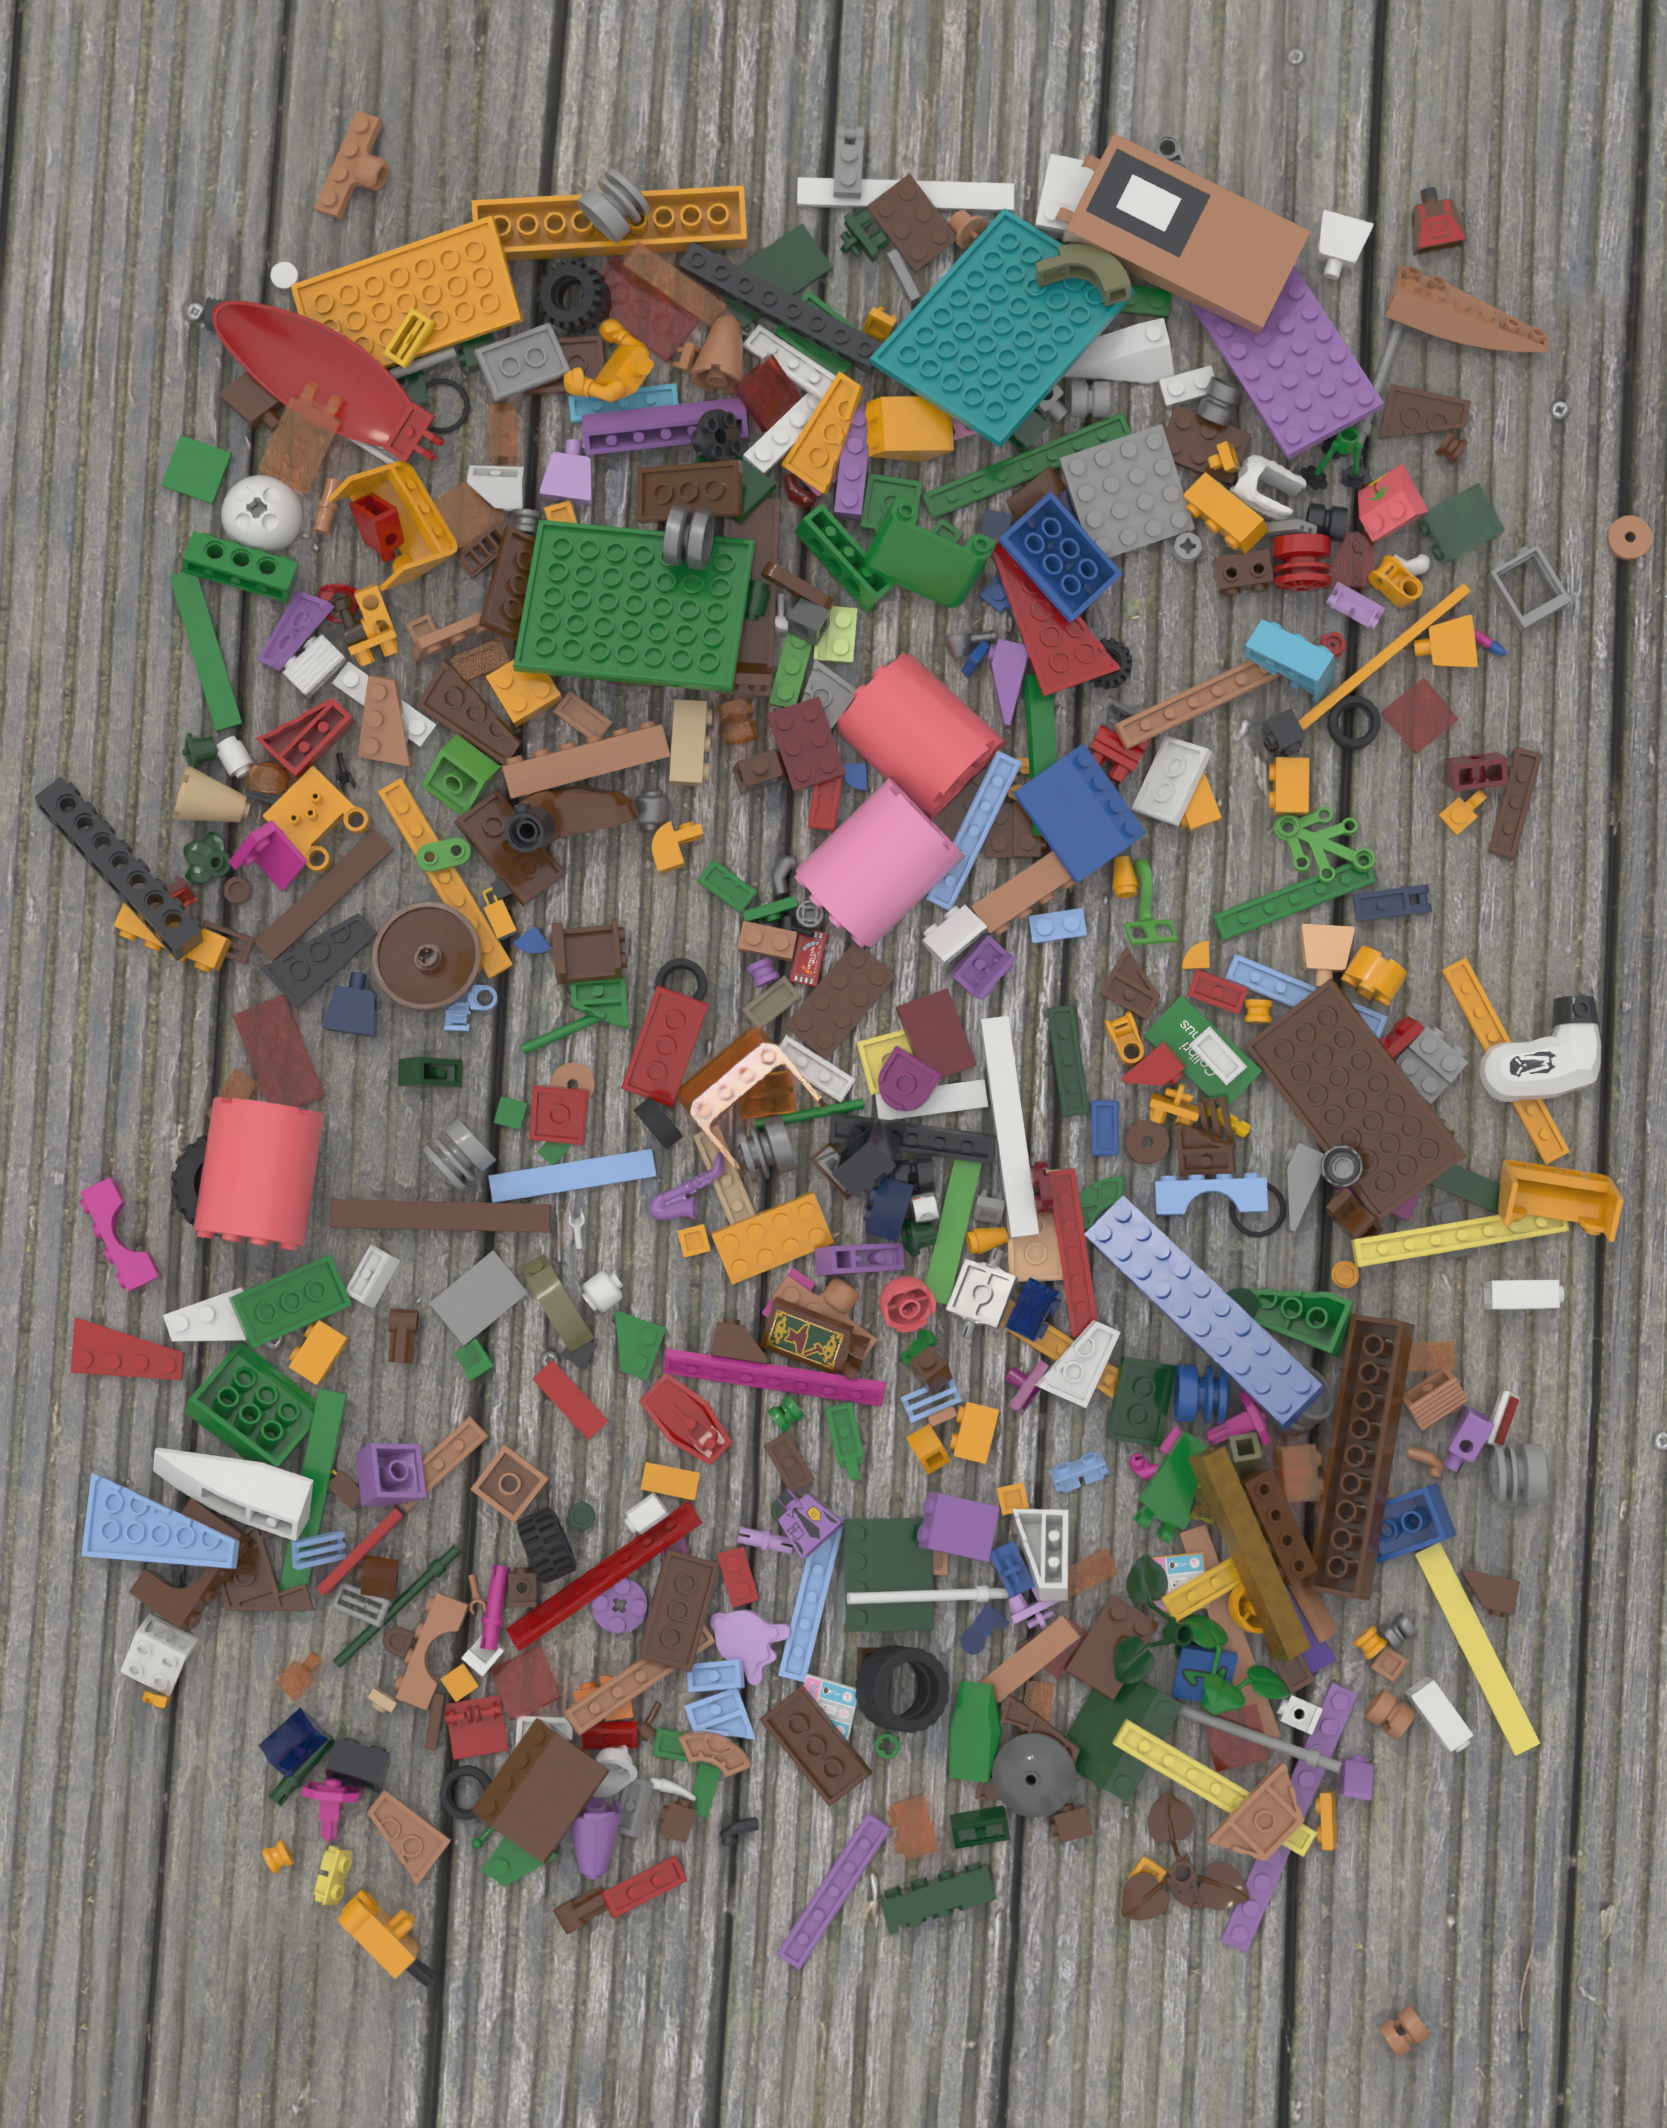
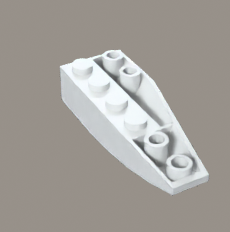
M156 1448L154 1451L153 1471L194 1500L225 1516L297 1541L309 1521L313 1489L312 1479L262 1462Z

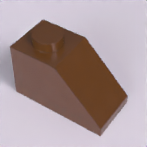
M724 1317L723 1323L717 1322L711 1355L767 1364L768 1358L746 1327L739 1325L740 1320Z
M1461 1568V1576L1481 1607L1489 1609V1615L1505 1618V1613H1514L1520 1581Z

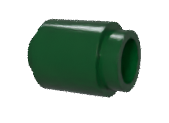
M750 580L744 619L758 621L759 617H765L770 591H768L769 584Z

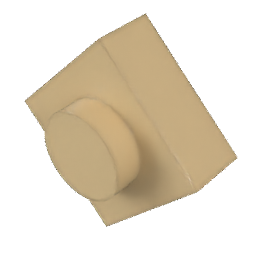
M378 1687L373 1688L368 1696V1699L373 1701L371 1706L384 1714L386 1711L393 1712L400 1702Z

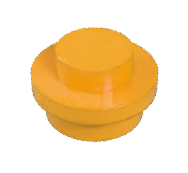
M1350 1261L1338 1262L1331 1271L1332 1281L1340 1288H1350L1357 1283L1359 1270Z

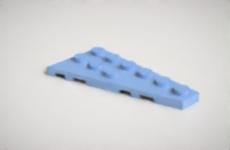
M91 1473L82 1556L236 1569L239 1540L99 1474Z

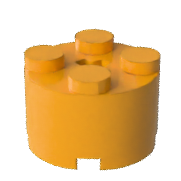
M1361 946L1340 980L1350 987H1356V994L1361 998L1370 1001L1373 997L1377 1003L1388 1008L1408 973L1391 958L1388 961L1381 957L1382 953L1377 950Z

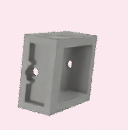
M1527 545L1514 553V559L1508 562L1502 559L1490 567L1492 571L1487 576L1488 581L1520 633L1566 607L1571 602L1570 597L1538 545L1531 549ZM1532 560L1554 599L1522 616L1499 577Z

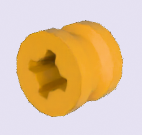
M1245 1000L1247 1015L1244 1017V1023H1272V1017L1269 1015V1009L1272 1007L1271 1000Z
M1371 1625L1358 1635L1352 1643L1355 1647L1361 1648L1363 1656L1369 1660L1387 1645L1388 1641L1384 1637H1380L1375 1626Z
M283 1839L277 1841L276 1846L272 1848L266 1847L262 1849L263 1857L273 1874L280 1872L281 1867L285 1865L291 1866L295 1864L294 1857Z

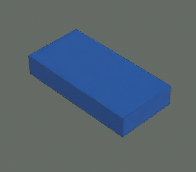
M1091 1101V1156H1119V1101Z

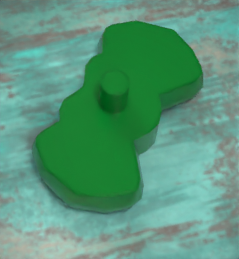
M920 1330L917 1340L911 1343L910 1349L901 1353V1359L906 1366L910 1367L909 1362L928 1346H936L937 1341L933 1332Z

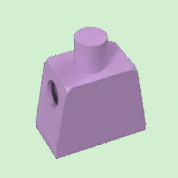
M567 439L565 453H552L539 492L541 499L558 502L570 500L572 504L593 505L591 457L581 456L582 441Z

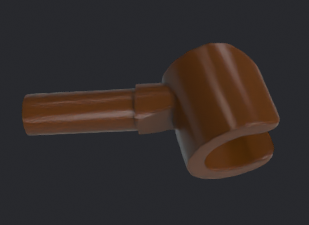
M657 1701L649 1716L638 1729V1735L645 1741H648L656 1732L651 1723L662 1706Z

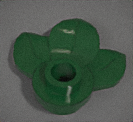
M209 832L204 843L192 841L183 847L186 860L192 864L186 872L185 878L192 883L205 884L212 877H224L232 869V866L228 863L231 857L225 852V841L217 833ZM220 859V865L215 868V862Z

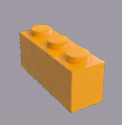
M1206 472L1183 494L1187 502L1185 508L1195 519L1200 517L1204 520L1205 526L1213 534L1220 533L1225 537L1224 541L1233 550L1238 548L1246 554L1268 532L1265 521L1261 516Z

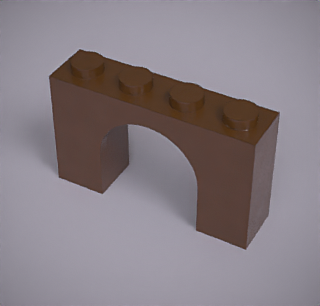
M192 1498L189 1500L181 1514L239 1540L238 1558H241L248 1550V1543L252 1537L213 1509ZM205 1567L200 1579L186 1588H178L156 1571L144 1569L129 1593L178 1629L191 1631L200 1623L202 1619L201 1614L207 1605H210L215 1600L218 1588L222 1582L231 1576L233 1569Z

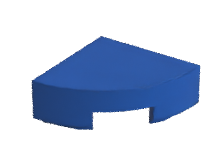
M982 640L968 657L961 672L967 677L971 676L976 670L978 663L989 651L990 645Z
M866 763L842 764L846 775L842 776L845 782L856 790L867 792Z
M536 926L513 942L520 950L531 954H543L552 949Z

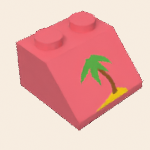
M1400 464L1358 491L1359 518L1372 542L1386 539L1429 512L1403 464Z

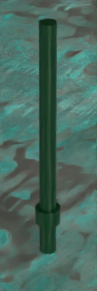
M453 1545L439 1559L435 1558L428 1565L429 1569L392 1603L391 1608L389 1607L387 1611V1618H384L383 1627L436 1576L440 1577L447 1571L446 1567L462 1553L456 1545ZM370 1624L332 1660L334 1664L341 1668L382 1628Z

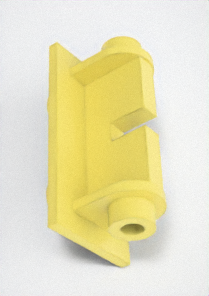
M329 1845L328 1850H325L320 1869L329 1873L328 1876L318 1875L313 1892L315 1901L322 1902V1905L339 1904L344 1895L346 1875L352 1866L351 1857L353 1850H340V1847Z

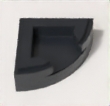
M589 1341L573 1352H570L568 1347H566L560 1356L585 1369L598 1344Z

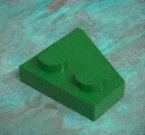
M504 1836L481 1871L502 1886H506L544 1865V1863ZM554 1851L547 1862L553 1860L558 1853Z

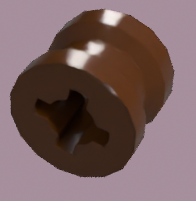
M1450 430L1435 453L1439 456L1444 455L1448 458L1449 463L1454 465L1468 444V441L1458 439L1455 433Z

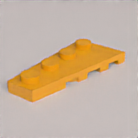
M840 371L781 464L825 495L828 494L864 389L862 385Z

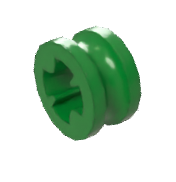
M891 1733L879 1735L875 1741L876 1753L884 1759H890L897 1755L900 1748L898 1738ZM889 1738L891 1743H895V1749L891 1748L892 1752L888 1754L885 1753L884 1749H879V1743L883 1744V1739Z

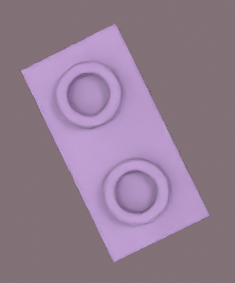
M1337 582L1326 601L1330 609L1334 608L1365 625L1366 629H1374L1385 610V607L1340 582Z

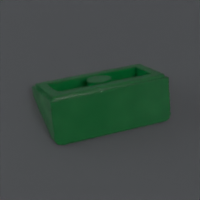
M1004 1806L950 1815L955 1849L1010 1840Z

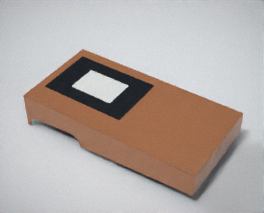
M1115 133L1101 160L1092 155H1087L1081 167H1087L1094 171L1089 184L1074 212L1061 207L1055 217L1056 220L1059 219L1068 224L1062 241L1086 244L1102 249L1114 256L1122 266L1132 272V275L1259 335L1311 231Z

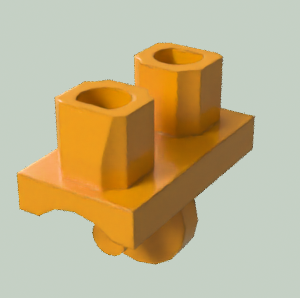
M1179 1083L1177 1090L1167 1087L1164 1095L1152 1093L1149 1105L1151 1107L1150 1121L1163 1124L1168 1112L1177 1115L1175 1124L1176 1122H1182L1191 1126L1193 1121L1197 1122L1199 1107L1189 1104L1192 1101L1193 1095L1184 1093L1185 1085Z

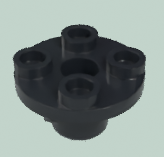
M721 409L705 412L698 422L697 429L693 431L691 436V444L694 450L700 456L706 457L710 462L734 460L743 451V444L740 441L735 415L730 411L726 412Z

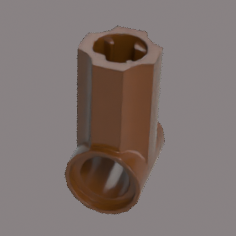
M390 1309L388 1332L390 1333L388 1362L413 1364L414 1340L418 1332L419 1310Z
M602 1884L577 1899L572 1898L553 1910L566 1935L580 1929L588 1923V1920L608 1910L600 1894L605 1891Z

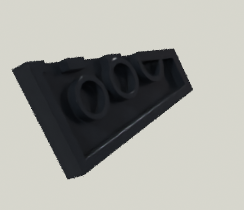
M357 913L330 928L320 936L312 938L302 946L260 967V970L299 1009L374 939L378 933Z

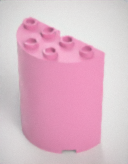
M889 777L796 868L797 874L794 878L805 889H809L812 893L809 898L818 908L821 909L823 907L827 909L830 913L828 918L837 928L845 927L852 934L851 938L861 948L865 945L872 948L966 856Z

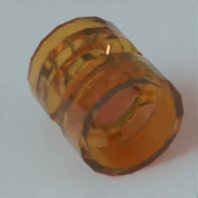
M751 699L729 701L717 706L720 723L725 724V727L722 729L725 745L742 744L759 738L756 721L751 720L754 716ZM740 717H741V721H736V722H735V719H736V718H740Z

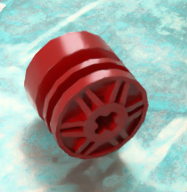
M1299 533L1274 538L1273 559L1286 562L1273 569V573L1278 575V577L1274 578V587L1293 592H1307L1330 586L1332 584L1331 576L1326 574L1331 571V566L1318 562L1331 556L1330 537L1322 534Z

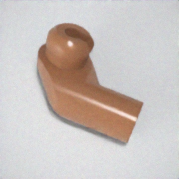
M1410 1446L1407 1459L1428 1465V1476L1439 1479L1442 1476V1470H1445L1444 1463L1433 1452Z

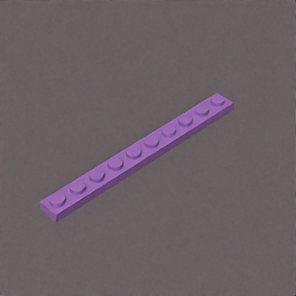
M1331 1682L1320 1707L1323 1709L1313 1734H1308L1303 1748L1309 1751L1310 1748L1320 1751L1321 1755L1331 1758L1358 1694ZM1298 1759L1290 1776V1782L1294 1787L1298 1806L1301 1808L1305 1819L1326 1769L1320 1766L1314 1768L1306 1765V1761ZM1281 1845L1266 1861L1255 1858L1245 1881L1249 1900L1234 1906L1220 1940L1247 1953L1291 1849Z

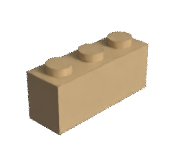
M674 699L670 785L703 787V779H709V763L704 762L705 752L710 753L711 736H706L707 725L712 726L713 709H708L707 701Z

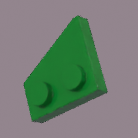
M623 975L622 979L570 983L573 1010L622 1029H629L625 975Z
M616 1310L615 1320L621 1371L648 1381L667 1328Z

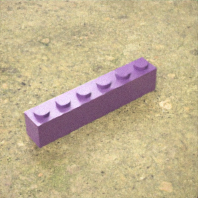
M744 397L581 415L586 455L691 444L692 433L697 429L701 416L713 409L732 412L736 417L740 438H747L749 435Z

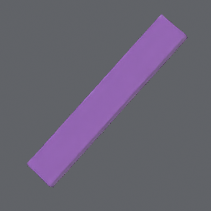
M867 1812L778 1949L777 1956L800 1970L891 1830V1826Z

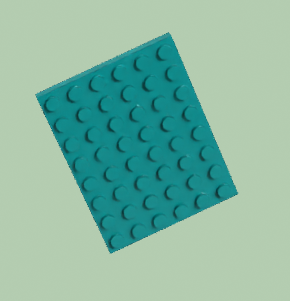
M1004 208L870 357V362L886 375L1001 448L1133 298L1134 289L1131 287V299L1105 307L1098 289L1084 279L1070 278L1039 287L1036 280L1035 263L1048 257H1057L1058 246L1063 244Z

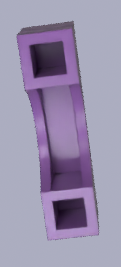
M865 406L857 407L840 456L834 517L836 519L861 521L868 462Z

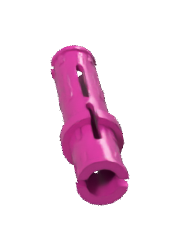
M492 1565L485 1618L482 1617L481 1623H484L480 1644L481 1649L498 1650L500 1628L504 1625L502 1615L510 1567Z

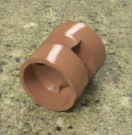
M1382 1688L1369 1704L1363 1717L1376 1726L1382 1724L1383 1731L1397 1740L1407 1730L1417 1711L1404 1701L1398 1703L1397 1696L1386 1688Z
M1410 2005L1397 2013L1396 2020L1389 2019L1378 2027L1398 2058L1411 2050V2044L1419 2045L1431 2036ZM1404 2029L1406 2034L1399 2036L1398 2034Z

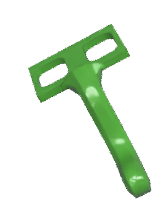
M1136 859L1134 870L1141 881L1138 922H1125L1123 924L1131 946L1178 942V937L1171 920H1155L1152 916V871L1146 859ZM1155 927H1169L1172 936L1160 937ZM1130 928H1142L1147 938H1133Z

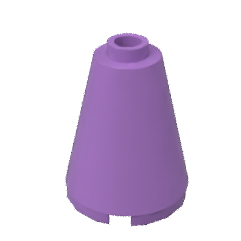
M591 1798L570 1828L579 1872L585 1874V1877L588 1879H599L602 1877V1874L608 1871L622 1816V1804L618 1801L613 1800V1805L605 1804V1798Z

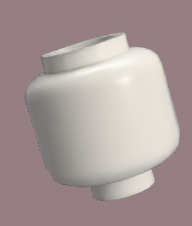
M600 1271L583 1284L584 1292L581 1295L594 1312L597 1309L601 1312H606L622 1299V1293L619 1289L623 1287V1284L614 1273L609 1276L606 1272Z

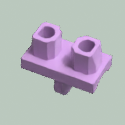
M1035 1587L1031 1589L1037 1601L1029 1605L1026 1604L1021 1593L1008 1598L1009 1607L1012 1612L1010 1616L1014 1624L1035 1614L1034 1618L1026 1621L1029 1629L1040 1625L1041 1629L1045 1630L1047 1628L1045 1621L1053 1618L1054 1615L1051 1609L1042 1614L1040 1611L1060 1602L1039 1600Z

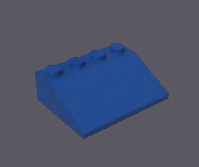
M1051 491L1034 504L997 539L1069 623L1076 619L1122 575V572Z
M1084 743L1013 792L1075 883L1080 882L1147 834Z

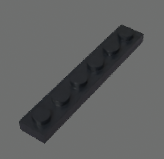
M833 1112L830 1122L829 1142L850 1144L878 1118ZM880 1119L902 1140L899 1148L900 1152L993 1164L996 1144L995 1134Z

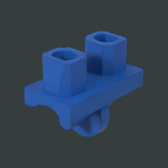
M1014 1541L991 1551L990 1557L1010 1598L1035 1587Z

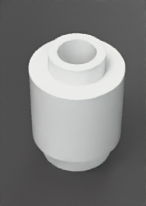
M231 736L217 744V755L230 777L236 776L239 779L252 771L250 767L254 762L241 740Z

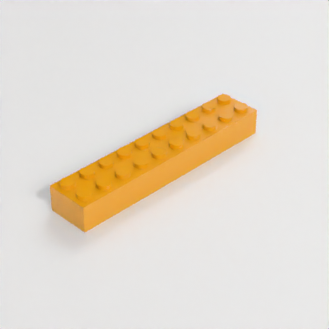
M744 186L640 191L649 204L650 211L646 215L639 213L641 220L638 223L626 217L625 220L630 227V231L618 243L611 241L600 232L581 211L577 201L584 194L472 200L473 221L491 215L495 218L507 261L687 251L692 242L707 250L748 248Z

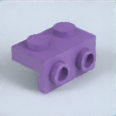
M984 933L949 975L972 996L982 1000L992 993L996 982L1001 976L1006 975L1011 970L1016 958L1004 950L991 936Z

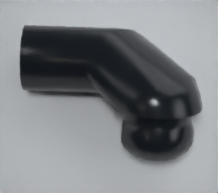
M756 1817L739 1819L721 1829L719 1837H721L722 1845L730 1846L736 1844V1834L758 1831V1820Z

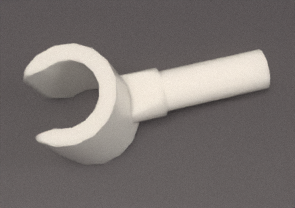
M778 594L775 630L787 633L788 621L783 616L784 594Z
M581 1208V1215L576 1219L571 1217L570 1209L567 1212L568 1222L574 1231L576 1249L582 1248L581 1226L585 1222V1217Z

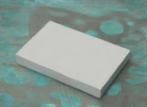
M1165 735L1131 810L1135 813L1179 826L1212 751L1208 748Z

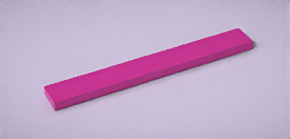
M666 1348L663 1373L873 1406L882 1407L886 1382L862 1378H856L854 1381L843 1375Z

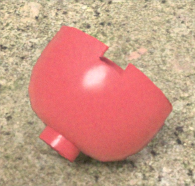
M908 1275L899 1276L891 1280L883 1288L880 1295L879 1308L886 1324L890 1328H896L899 1332L903 1333L912 1332L925 1326L928 1323L926 1319L931 1313L934 1315L936 1299L930 1287L920 1278Z

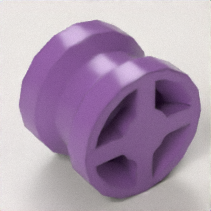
M771 957L762 959L747 967L748 973L754 977L753 984L755 988L762 987L780 978L779 973L774 971L772 967L773 960Z

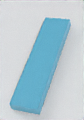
M676 383L639 387L635 393L612 403L593 396L588 398L568 395L572 424L582 423L581 415L679 404Z

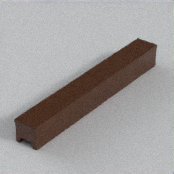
M331 1199L330 1223L328 1227L552 1233V1205Z

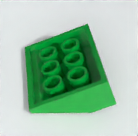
M239 1341L191 1396L184 1413L244 1459L262 1462L281 1469L311 1431L317 1400Z

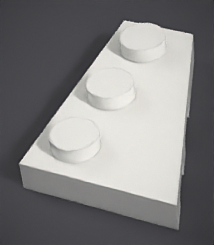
M1093 1320L1036 1383V1386L1087 1408L1121 1332Z

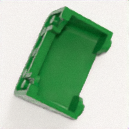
M897 495L875 526L864 556L865 567L871 573L949 608L959 607L965 601L991 556L996 540L982 534H974L967 540L965 547L915 525L918 519L917 507L909 500Z

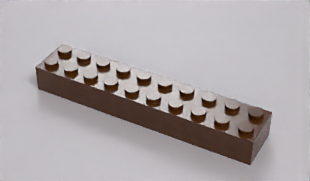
M1351 1314L1312 1557L1318 1570L1308 1576L1306 1590L1370 1601L1413 1340L1414 1324Z

